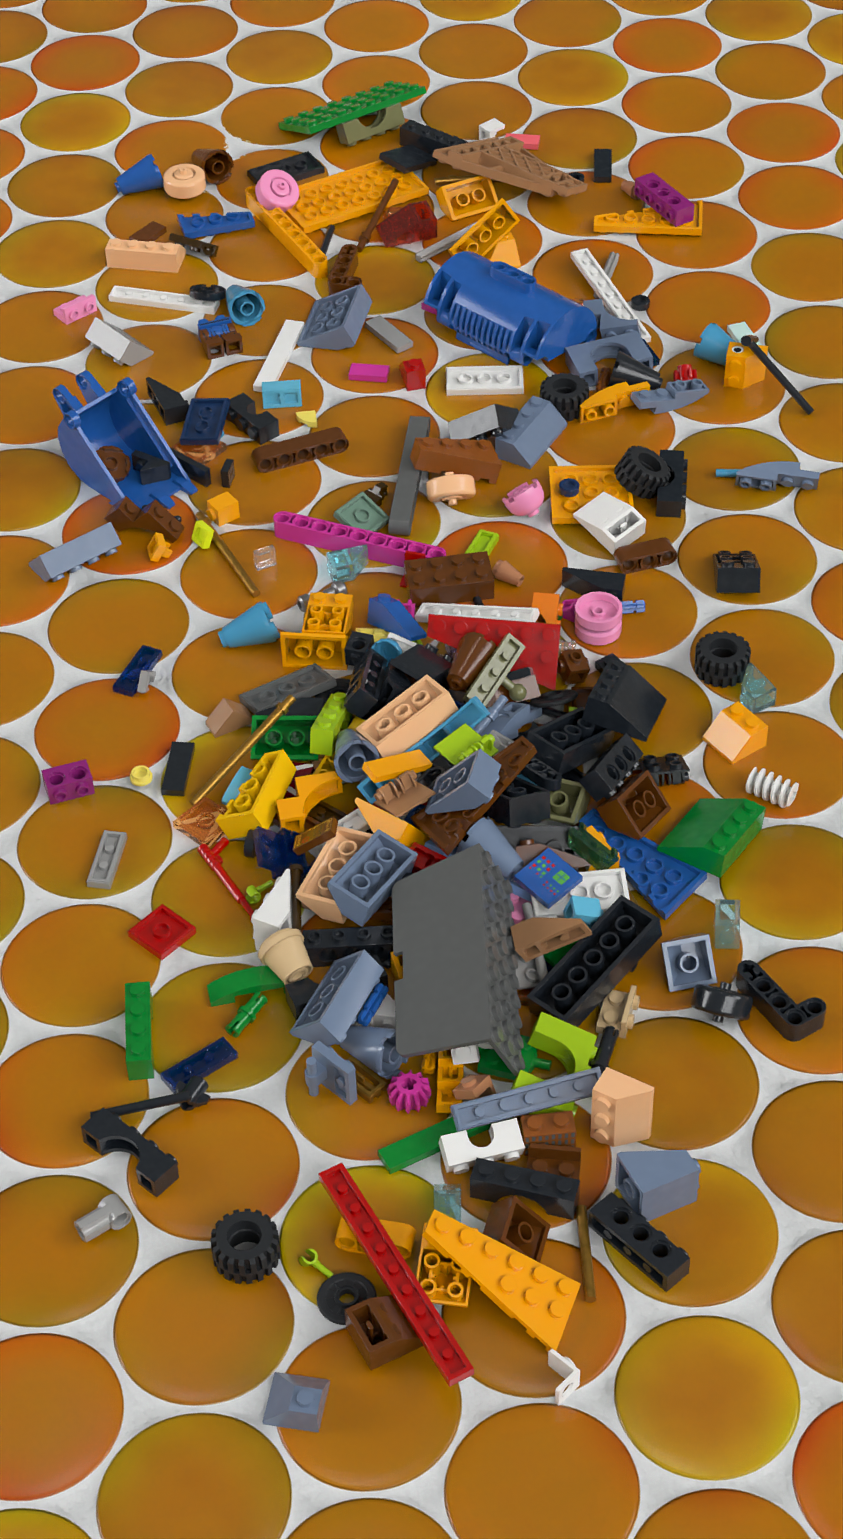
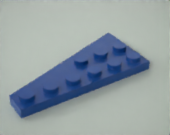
M594 808L579 821V828L583 833L584 829L592 825L597 832L600 831L604 835L610 847H614L620 855L619 868L625 869L626 879L664 920L707 879V872L658 851L657 847L659 845L646 837L637 840L609 829L601 819L598 810Z

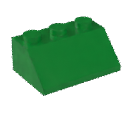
M252 715L251 735L269 717L268 715ZM281 716L251 748L250 759L260 760L265 753L284 750L290 760L319 761L320 754L310 753L311 727L318 716Z

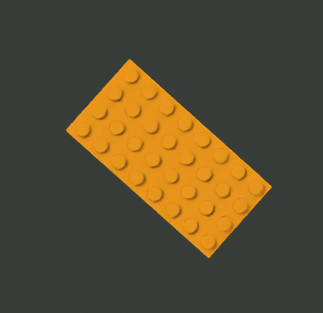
M378 160L299 185V198L295 205L288 209L285 214L304 233H311L321 228H327L331 224L342 223L346 220L375 212L393 178L398 179L399 183L386 208L429 194V187L413 172L404 174L382 160Z

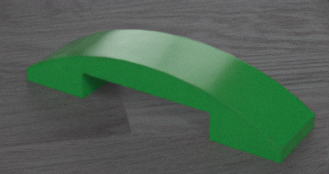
M267 965L239 970L220 977L207 985L211 1007L235 1003V996L255 993L256 991L261 992L283 988L285 994V984Z

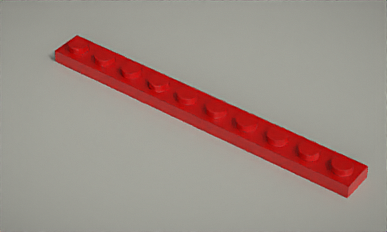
M343 1163L318 1173L321 1184L448 1386L450 1387L474 1375L472 1364Z

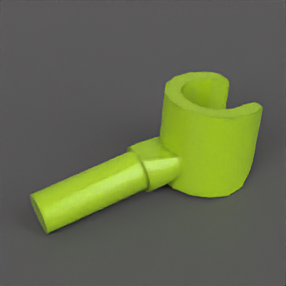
M269 880L258 887L248 886L246 889L248 894L246 899L252 905L258 903L261 900L260 893L272 886L273 881Z
M314 1249L305 1250L310 1255L311 1261H307L303 1256L298 1258L299 1263L304 1267L312 1265L328 1278L334 1275V1273L321 1264Z

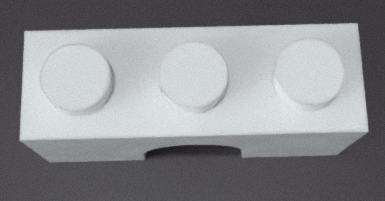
M517 1118L491 1124L489 1129L491 1143L486 1147L474 1146L469 1141L466 1130L441 1136L439 1147L446 1172L454 1171V1174L467 1172L469 1167L474 1166L476 1158L491 1161L504 1159L505 1162L519 1159L520 1155L523 1154L525 1146Z

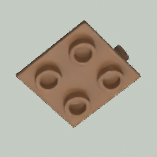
M407 770L398 778H394V783L390 781L388 784L378 788L374 794L377 801L374 803L398 818L406 815V812L417 805L427 802L436 792L415 781L417 779L416 773L413 770L410 772Z

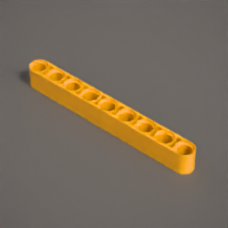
M256 186L247 187L245 189L247 208L313 277H326L328 275L327 256L280 208L266 210L256 197Z

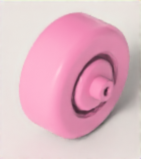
M273 169L261 176L256 184L255 193L259 203L266 210L280 208L286 213L297 202L299 187L290 174L282 170Z

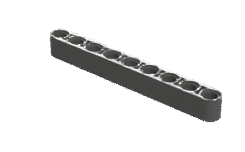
M410 416L389 518V535L410 536L422 470L414 468L410 455L415 437H429L430 417Z

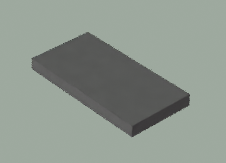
M314 663L240 694L239 699L255 715L256 712L274 707L279 702L282 703L289 694L295 699L310 698L336 687L337 683L335 678Z

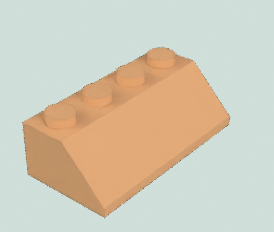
M114 238L109 239L105 253L107 267L178 273L185 257L186 249L180 244L170 242L158 243L154 241L145 242Z
M425 675L355 729L362 737L376 747L379 757L384 758L404 753L459 709L449 691L430 676Z
M337 826L336 837L328 840L295 894L296 898L320 918L344 924L347 917L341 914L327 884L373 834Z

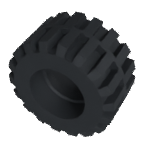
M572 373L553 374L542 381L540 385V398L550 401L565 420L573 421V419H579L580 405L589 398V384L585 382L584 378L572 375Z
M642 446L629 447L614 471L617 480L628 492L643 499L655 498L658 487H663L671 476L670 468L663 458L654 451Z
M716 631L713 634H706L705 637H701L699 642H697L694 668L696 675H698L700 680H704V683L712 684L714 687L722 686V688H727V686H736V683L740 684L743 682V679L747 678L751 647H749L747 641H744L742 636H736V633Z
M238 1209L234 1210L232 1215L228 1213L224 1215L223 1221H217L215 1224L216 1229H212V1238L210 1240L213 1262L220 1275L224 1274L225 1279L229 1281L235 1279V1283L241 1284L242 1281L252 1284V1280L257 1279L259 1282L264 1280V1275L269 1276L273 1273L272 1268L278 1266V1259H280L281 1253L277 1226L274 1221L271 1222V1218L267 1214L262 1216V1212L259 1210L251 1212V1209H245L244 1212H239ZM244 1242L257 1244L249 1250H237L234 1248Z

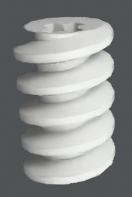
M754 767L746 782V792L754 793L756 797L762 796L763 800H770L772 804H779L781 808L789 807L796 797L799 783L795 782L790 787V779H786L782 783L781 775L774 780V772H770L765 776V768H762L758 773L757 767Z

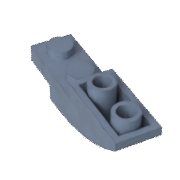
M701 379L677 380L667 382L665 389L659 388L657 390L632 392L630 399L639 409L649 408L654 414H660L687 406L708 394L710 389Z
M766 462L737 471L735 485L743 488H758L763 491H775L776 484L785 487L794 486L806 490H817L820 472L800 470V462Z
M509 702L498 712L499 716L494 722L489 723L480 736L488 735L492 730H495L512 740L518 737V729L542 716V708L533 707L529 704Z

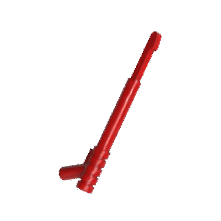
M222 837L212 849L207 844H201L197 849L198 853L210 869L216 873L237 903L242 905L250 916L251 921L253 909L222 867L223 859L219 854L228 846L229 840Z

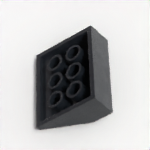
M609 659L588 696L582 720L621 734L627 733L630 737L646 742L667 699L634 668L626 665L623 661Z

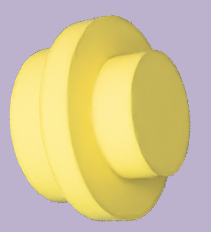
M143 765L134 767L130 774V781L135 786L148 785L153 779L152 772Z

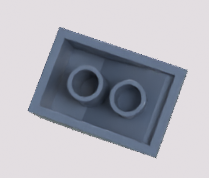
M477 750L437 777L433 787V791L436 794L429 798L425 812L427 814L469 810L475 809L483 803L487 804L494 795L492 791L494 785L499 780L500 776L498 774L501 764L483 750Z

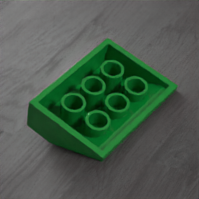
M745 798L699 799L660 843L657 850L721 878L762 829L766 807Z

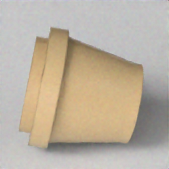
M285 928L279 930L265 939L259 948L258 958L261 963L267 965L285 985L305 979L313 970L303 943L304 936L299 929Z

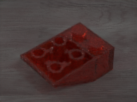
M426 200L407 204L375 226L385 247H395L401 244H411L416 241L437 238V218Z

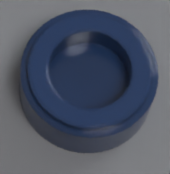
M570 478L562 480L559 483V493L565 497L576 496L579 493V482Z

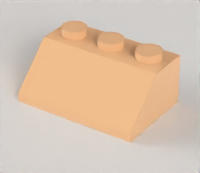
M606 1067L592 1089L590 1137L599 1143L612 1147L649 1139L652 1126L654 1087Z

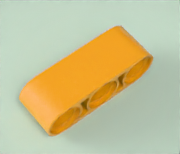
M341 1217L334 1242L335 1245L344 1251L365 1254L349 1226ZM379 1219L404 1260L410 1258L416 1229L409 1224Z

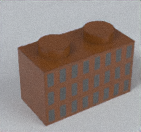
M572 1111L520 1116V1132L525 1146L524 1156L528 1155L530 1143L576 1147V1127Z

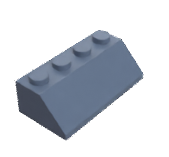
M532 396L519 411L512 428L503 432L502 436L495 438V451L498 458L531 469L567 427V422L550 401Z
M109 522L38 556L28 564L45 582L50 579L56 582L65 577L63 573L70 570L72 574L82 569L81 564L88 562L91 565L100 560L98 556L105 553L107 557L117 552L116 547L122 543L112 523Z
M378 829L327 884L341 914L362 927L392 895L394 884L401 880L406 872L412 873L418 853Z
M365 949L335 960L289 1033L294 1037L314 1044L318 1040L326 1046L342 1043L347 1037V1030L358 1019L357 1014L368 1000L370 992L380 982L379 977L384 969Z

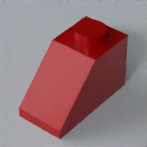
M422 359L402 361L399 365V370L407 391L425 389L426 369Z

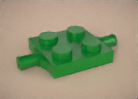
M521 1035L524 1043V1048L521 1049L525 1062V1069L523 1071L531 1073L535 1068L550 1071L552 1060L537 1058L538 1049L527 1044L529 1036ZM478 1047L480 1060L477 1072L515 1080L517 1076L513 1075L494 1049Z

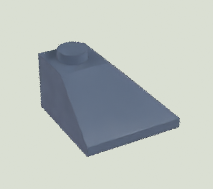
M697 933L660 943L669 992L693 988L697 984L709 985L717 983L709 934Z
M275 1372L262 1421L263 1424L319 1433L330 1380Z

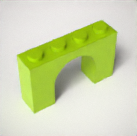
M542 1011L533 1026L527 1043L559 1059L564 1065L567 1075L591 1069L588 1062L594 1059L598 1047L594 1046L597 1038L596 1035ZM520 1070L512 1084L511 1090L546 1080ZM574 1101L530 1114L572 1111L574 1117L578 1106L574 1105Z

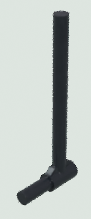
M753 335L743 336L741 344L748 346L802 409L810 415L814 409L756 344L759 338Z

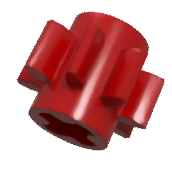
M690 364L679 365L677 370L673 372L674 381L697 379V369H692Z

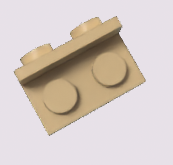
M632 985L629 993L612 990L604 998L596 1024V1033L603 1034L605 1027L613 1026L615 1027L613 1035L615 1030L618 1029V1037H626L627 1030L632 1029L634 1025L635 1015L632 1014L633 1010H638L640 996L636 995L637 986Z

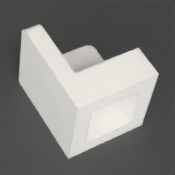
M495 118L480 124L479 140L495 137L498 131L505 128V124Z

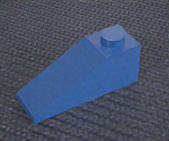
M385 593L369 598L367 623L409 641L427 637V633L400 601L391 598V595Z

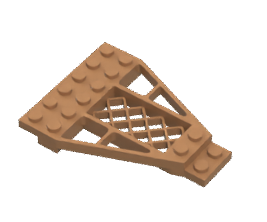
M511 136L487 138L436 149L433 152L434 158L439 159L440 163L452 165L453 169L464 170L538 192L546 197H553L554 195L568 197L569 195L586 191L588 184L573 178L569 174L547 165L523 148V141Z

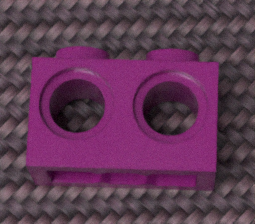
M86 759L41 770L50 805L95 794L92 775Z

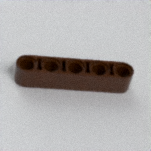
M333 427L258 447L251 453V458L260 472L267 473L342 453L349 447V441L339 427Z

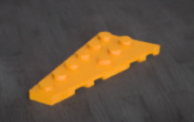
M697 200V204H694L693 221L677 227L650 207L643 208V212L634 213V210H629L627 214L623 215L617 213L594 216L593 232L702 236L703 200Z
M434 1209L422 1236L445 1258H451L462 1268L460 1272L467 1278L471 1277L481 1286L479 1289L511 1319L516 1318L527 1329L525 1331L533 1339L536 1337L546 1346L545 1350L547 1352L551 1349L556 1351L581 1283Z

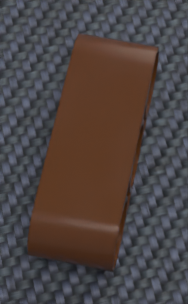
M665 537L622 546L616 549L613 554L617 565L622 573L625 574L672 564L678 556L670 540Z

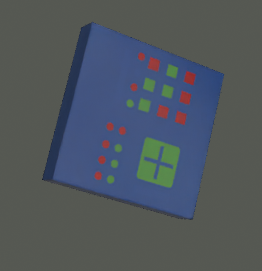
M547 848L515 874L514 881L549 909L581 883L583 876L550 848Z

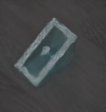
M434 1184V1209L461 1222V1184Z

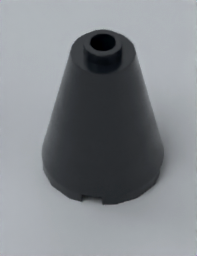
M619 351L608 387L625 381L629 386L647 381L650 384V390H656L661 387L663 378H659L660 373Z

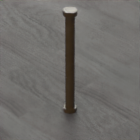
M293 864L289 866L292 890V929H299L302 933L301 901L296 898L295 894L301 886L303 866Z

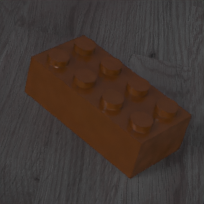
M487 551L404 561V580L408 599L412 601V604H415V608L420 607L422 603L452 604L473 601V598L476 596L481 597V600L494 599V576Z

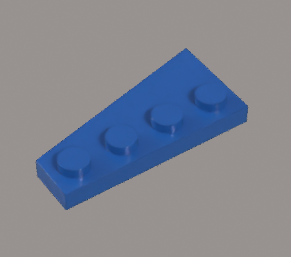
M227 212L226 216L210 213V216L200 217V214H192V217H184L183 214H177L184 237L192 239L255 227V221L251 212Z

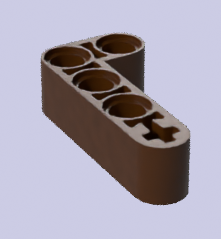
M346 244L342 246L328 277L329 296L362 284V279L354 276L358 266V248L356 245Z

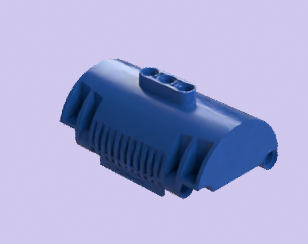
M471 251L455 254L440 267L433 277L424 299L425 304L437 309V321L456 331V339L506 365L509 364L510 359L523 366H528L533 359L539 360L542 358L549 362L563 354L565 347L595 341L597 337L596 317L589 308L536 283L535 277L505 262H493Z

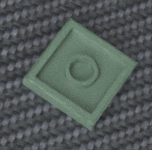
M363 491L337 509L333 514L343 525L377 532L387 525L390 518Z

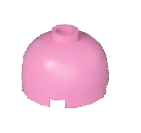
M532 479L533 484L530 485L527 482L521 484L507 494L508 499H502L512 514L515 516L528 515V517H532L539 512L538 508L544 501V491L538 479Z

